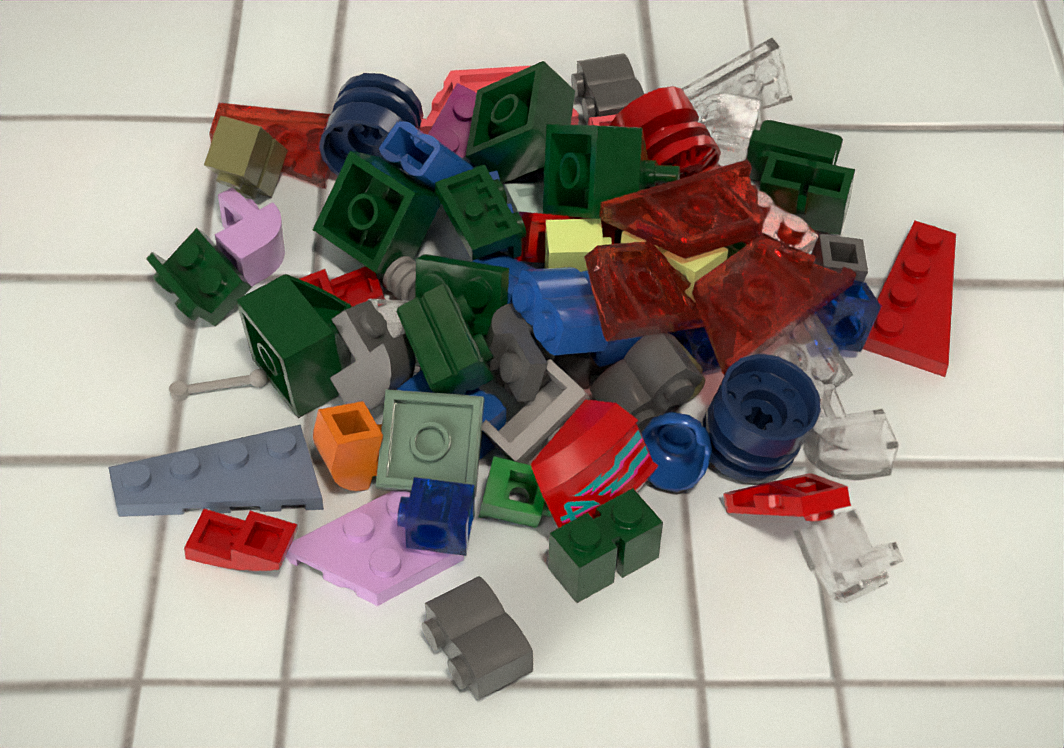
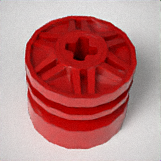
M674 86L662 87L643 94L625 106L609 125L643 128L648 160H657L658 165L680 166L679 184L663 183L677 195L698 184L719 162L721 151L713 137H710L711 135L705 124L698 122L699 116L681 88Z

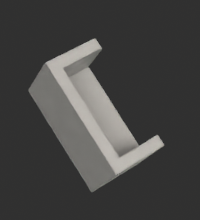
M551 359L547 361L548 365L545 370L551 381L536 395L535 401H529L499 431L487 420L483 422L482 431L508 460L531 465V462L585 399L591 400L587 392Z

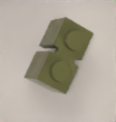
M220 116L204 166L217 174V182L233 187L245 198L255 200L257 194L272 198L288 150L276 139H273L261 126Z

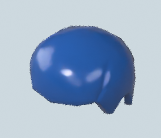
M669 412L652 418L641 432L653 462L659 465L649 481L659 489L672 492L693 488L705 475L711 459L712 447L707 429L701 425L700 421L687 414Z

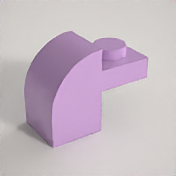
M231 187L218 194L222 226L225 229L215 234L216 246L247 282L253 286L272 275L283 262L285 246L281 214L273 202L259 209L253 200H246Z

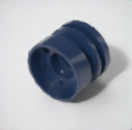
M363 73L351 77L341 87L337 100L334 103L332 114L329 116L319 144L323 161L338 176L350 151L378 156L386 160L381 155L379 147L396 122H409L420 129L424 116L420 100L411 88L396 78L381 73Z
M755 354L742 357L728 367L701 422V425L707 429L712 447L710 462L721 473L740 482L761 484L776 480L791 467L801 446L806 442L821 412L820 394L812 379L796 364L773 355Z

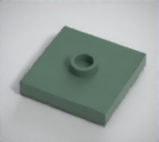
M386 389L381 430L383 439L379 450L376 488L378 490L476 497L485 405L484 397Z

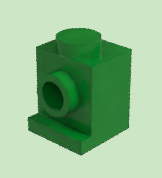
M493 456L478 517L485 519L492 517L537 528L541 517L550 518L551 512L542 496L531 465ZM513 493H520L526 498L527 503L511 500L509 496Z

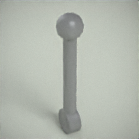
M256 369L246 376L189 385L184 381H175L169 386V392L173 400L182 401L192 393L248 384L262 387L267 383L268 376L262 369Z

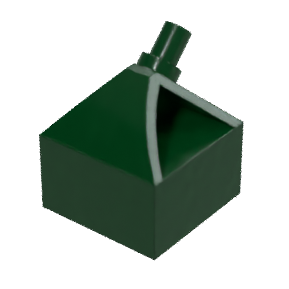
M541 61L477 90L465 157L477 167L485 165L488 172L497 171L502 184L544 172L546 124L571 125L575 90L545 61Z
M546 124L542 214L591 219H638L647 187H656L657 183L679 184L680 166L658 165L657 160H648L643 128Z
M350 151L312 230L373 272L385 274L388 267L398 258L409 256L414 259L441 203L434 191L381 157Z
M284 274L236 300L252 360L259 369L266 372L270 383L298 418L340 395L330 378L350 365L352 353L333 323L332 318L351 308L350 304L317 286L288 274Z

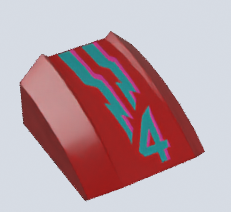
M585 399L531 462V468L542 496L558 528L587 512L595 519L597 507L632 488L638 492L659 466L651 458L636 424L638 419L617 403Z

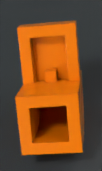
M364 401L318 409L313 430L314 444L334 481L340 487L352 491L369 490L372 477L377 476L379 450L383 439L381 432L382 424H376Z

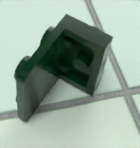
M765 120L762 122L760 130L753 129L749 139L744 176L748 179L761 181L770 151L808 159L804 192L808 193L809 186L813 185L817 161L836 165L843 139L837 134L774 120Z

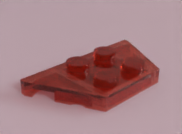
M747 159L601 202L599 214L602 221L684 259L762 235L765 221L762 208L757 204L758 192L756 185L751 184L750 173L752 168Z
M759 236L695 282L692 295L722 373L725 375L728 367L740 358L762 353L849 288L857 274L852 269L844 266L841 273L814 264L816 256L801 250L787 249L782 243Z
M651 241L597 245L584 256L603 336L607 342L706 327L720 317V314L712 304L702 310L688 296L685 290L690 287L691 283L679 270L675 269L668 262L667 258Z

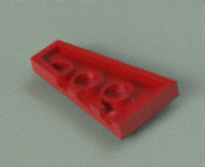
M914 220L860 335L858 348L943 377L946 376L949 366L956 233Z

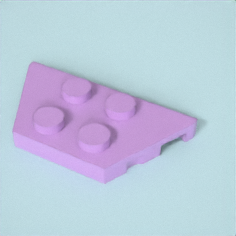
M390 491L292 541L286 558L295 566L303 562L322 571L324 580L340 588H350L358 597L379 606L464 560V546L457 496Z

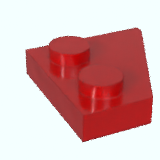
M813 473L723 493L727 513L804 517L805 521L830 519L835 516L834 510L851 506L848 486Z

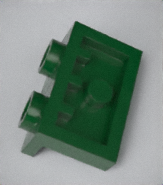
M485 165L435 182V193L472 261L507 248L513 259L522 256V239L526 237L524 222L518 212H511L507 205V195L503 184L499 179H492Z
M198 228L188 236L167 260L154 252H151L146 258L156 271L152 276L153 279L170 294H175L179 298L175 302L176 307L193 321L200 317L210 324L217 326L237 304L236 300L244 296L252 288L208 235Z
M423 254L416 258L415 298H422L424 293L442 284L448 285L456 298L464 294L477 319L469 324L474 336L482 332L484 337H486L494 313L502 306L508 304L509 268Z

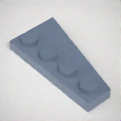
M301 424L108 467L119 517L183 515L187 508H206L218 513H231V507L260 506V512L281 511L282 505H305L306 510H324L322 495Z

